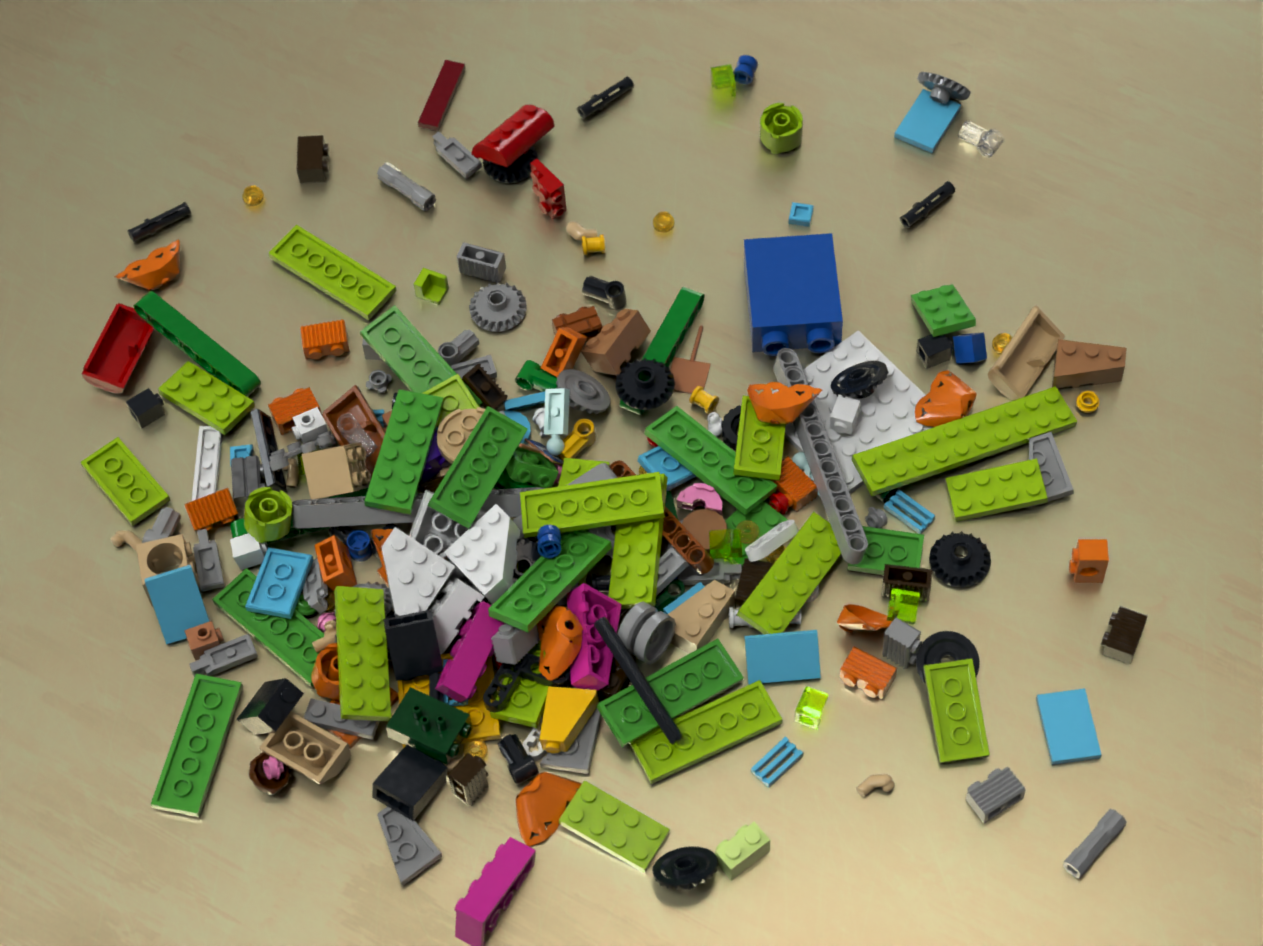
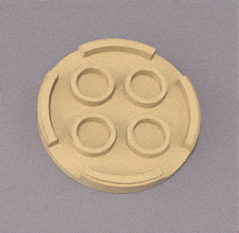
M477 407V409H458L448 414L442 420L437 430V445L441 455L449 463L452 464L486 409Z

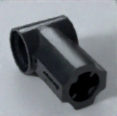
M593 276L586 277L583 283L582 294L604 301L612 309H621L626 305L624 285L621 282H607Z
M509 734L498 742L499 750L508 764L509 772L516 785L539 774L530 754L527 755L516 734Z

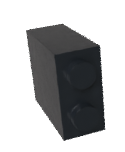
M431 610L384 619L385 633L396 681H409L418 676H430L434 672L443 671V663Z
M287 678L266 681L236 720L254 735L276 732L304 693Z
M407 744L373 782L372 798L413 821L446 783L448 767L441 761L434 760Z

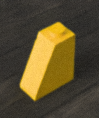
M548 686L539 738L542 750L549 753L568 751L596 710V706L599 703L596 690Z

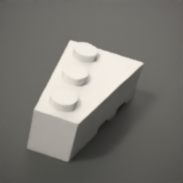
M456 577L446 582L442 588L444 594L439 601L436 599L429 608L432 611L441 654L444 653L455 638L465 618L468 620L471 616V609L477 600L481 602L485 597Z

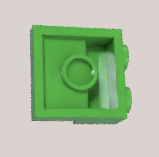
M519 445L505 467L512 480L522 483L529 482L541 488H552L559 473L553 462L544 455L520 448Z

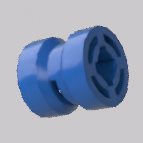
M749 55L740 56L737 61V67L732 75L733 79L743 85L750 84L758 67L757 60Z
M550 524L540 527L537 533L538 553L545 558L558 556L561 552L560 529Z
M361 530L350 533L346 542L351 558L357 562L368 560L372 555L369 535Z

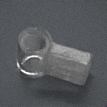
M971 121L964 122L958 135L961 139L976 146L980 154L985 157H992L1004 143V137L998 130L990 129L987 131Z
M349 413L341 415L337 420V427L341 436L349 444L361 442L362 447L365 448L366 457L374 453L377 445L366 431L361 428L355 416ZM348 423L354 424L350 430L343 429Z

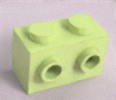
M755 822L749 826H742L736 832V836L729 841L727 839L722 841L716 847L715 855L718 860V866L730 880H733L770 852V839Z

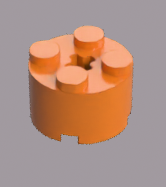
M337 643L329 644L319 652L312 670V683L320 697L340 699Z

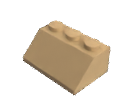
M292 711L277 731L271 732L259 747L264 753L275 757L278 761L318 784H322L338 775L352 756L348 743Z

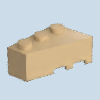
M713 580L667 614L673 617L676 623L675 632L670 643L689 654L707 645L728 615L729 607L735 605V591Z

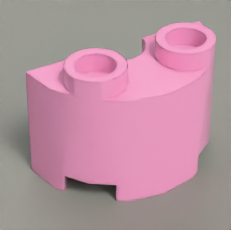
M695 483L693 486L687 487L684 491L680 492L676 500L677 508L693 511L695 507L702 506L705 509L716 511L722 516V500L713 487L705 483Z

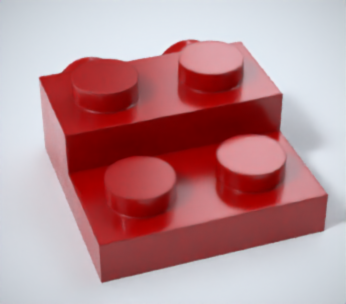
M535 159L530 163V175L533 181L532 189L539 197L540 210L554 220L567 211L564 184L544 164Z

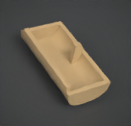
M1037 305L1032 307L1021 326L1017 329L988 372V378L991 383L1005 397L1011 400L1025 397L1056 351L1058 339L1063 340L1065 337Z

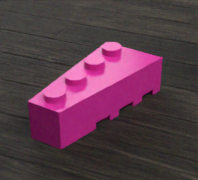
M585 583L567 593V608L577 616L583 628L580 651L570 665L571 685L578 689L598 691L608 685L613 654L595 628L594 623L598 619L606 617L617 633L622 604ZM568 621V629L572 630L574 628L573 623Z
M484 601L471 609V616L461 626L458 635L462 636V638L458 639L453 645L450 652L453 659H449L445 664L435 688L459 703L468 698L471 699L477 689L475 682L478 677L481 678L487 668L485 664L488 656L491 657L495 650L491 638L499 631L500 626L506 624L489 616L488 609L491 605Z
M509 837L505 844L499 845L492 862L488 861L485 864L480 878L473 880L466 897H461L455 906L456 938L471 946L485 945L484 936L486 932H493L497 925L496 921L499 918L500 910L506 911L510 905L514 894L513 889L519 890L535 864V849L512 837Z

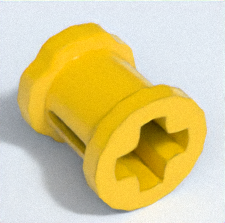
M600 234L599 237L592 238L582 236L583 255L585 256L593 252L604 254V235Z
M697 386L692 392L689 402L697 404L705 409V413L710 414L717 407L719 397L716 395L712 396L704 391L702 386Z

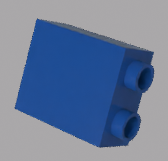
M832 233L744 239V272L752 352H763L769 356H777L779 350L789 348L792 350L808 349L814 353H824L842 342L843 318Z

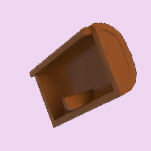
M354 385L324 410L322 416L340 446L362 443V447L366 451V468L369 470L372 478L386 431H384L359 387Z

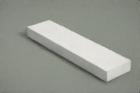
M199 426L192 501L217 492L223 434L211 426Z

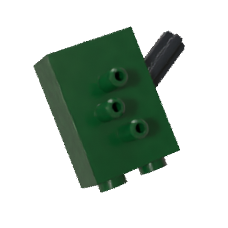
M434 672L429 676V695L410 687L386 725L389 738L404 745L408 744L427 756L448 765L451 759L456 758L459 754L460 744L464 738L469 737L473 725L471 724L470 714L444 703V694L435 689L441 674Z

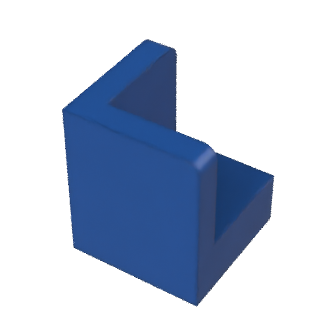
M984 332L967 333L953 337L956 363H970L987 359Z

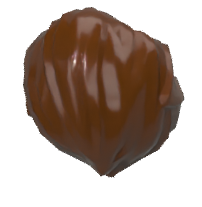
M262 752L250 762L249 778L259 791L272 796L287 785L289 777H291L290 767L283 764L284 772L281 773L279 779H268L263 769V761L269 759L270 755Z

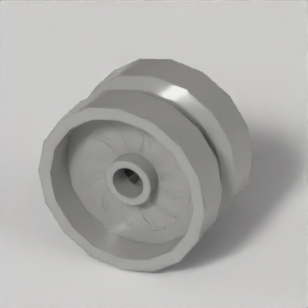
M643 601L637 603L627 613L617 635L630 654H635L636 658L651 664L657 661L668 648L675 632L676 623L673 617L662 611L658 612L657 608Z

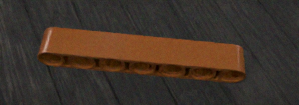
M615 461L609 466L618 478L636 475L623 461ZM665 506L662 535L696 572L705 574L711 571L714 566L712 556Z

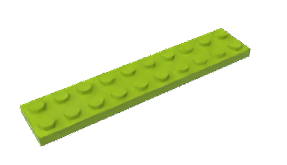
M1055 386L854 454L851 460L871 496H875L1029 443L1030 438L1049 432L1055 434L1075 427L1077 420Z

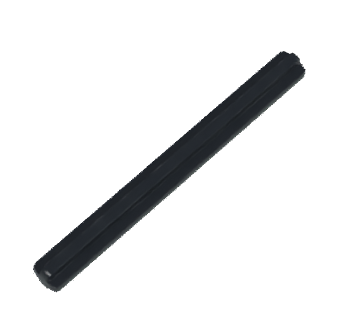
M602 617L598 619L594 626L669 742L671 744L677 743L682 739V733L607 618Z

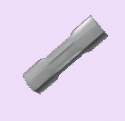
M384 163L377 172L379 180L408 197L413 204L423 211H428L434 206L436 202L435 194L409 179L391 163Z
M1109 809L1080 846L1075 848L1066 858L1063 864L1066 871L1080 879L1092 865L1095 858L1126 826L1127 821L1116 810Z

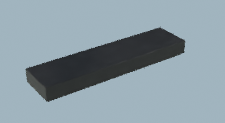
M257 408L251 411L267 487H272L274 491L280 492L281 490L287 492L282 468L272 471L269 461H271L270 456H272L271 453L278 450L271 417Z

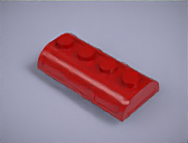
M526 104L472 148V155L477 159L481 158L508 167L522 154H526L530 147L555 127L554 120L546 110L535 105Z
M120 303L116 304L83 367L82 377L86 382L97 388L115 394L122 393L155 328L142 319L134 308Z

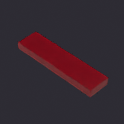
M445 60L418 120V127L439 131L466 69L465 64Z

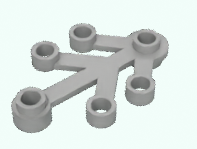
M330 431L318 434V438L315 441L303 445L300 444V441L287 445L288 452H285L284 449L272 452V456H270L271 461H269L271 470L275 471L290 465L288 458L301 452L304 454L316 450L315 446L319 445L320 449L336 444L335 436Z

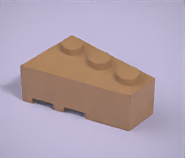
M623 309L618 312L616 318L611 323L602 327L601 332L596 337L586 342V346L581 350V353L594 372L618 375L621 372L619 368L621 364L631 359L630 352L633 348L638 349L651 330L638 310Z
M1058 339L1052 387L1056 386L1057 389L1069 386L1079 388L1083 384L1093 383V385L1122 381L1127 348Z

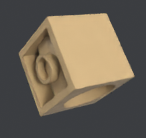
M361 442L302 454L310 499L369 488L371 475L366 468V451L362 447Z
M183 534L136 544L142 586L152 607L153 604L144 579L160 574L162 570L169 566L178 565L181 568L191 564L197 585L200 587L198 573L195 571V556L192 553L190 542H185Z

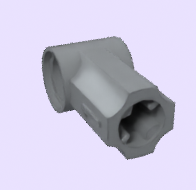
M470 329L464 330L451 342L441 344L438 348V353L449 366L458 364L461 359L479 345V339Z
M162 508L152 529H148L145 532L142 543L171 537L181 519L180 513L172 508Z

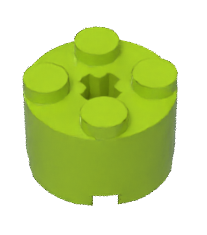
M775 103L765 108L760 119V139L763 145L770 149L773 154H780L791 151L801 144L803 116L800 110L793 105L791 107L784 106V103Z
M262 487L252 491L245 503L244 526L246 531L259 543L278 540L290 532L292 518V501L284 491L272 490V487Z

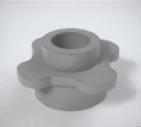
M382 370L373 371L369 375V381L366 382L367 389H375L379 393H384L387 390V384L392 381L391 375L386 374Z
M868 508L869 513L865 516L867 525L882 529L888 522L885 512L879 508Z

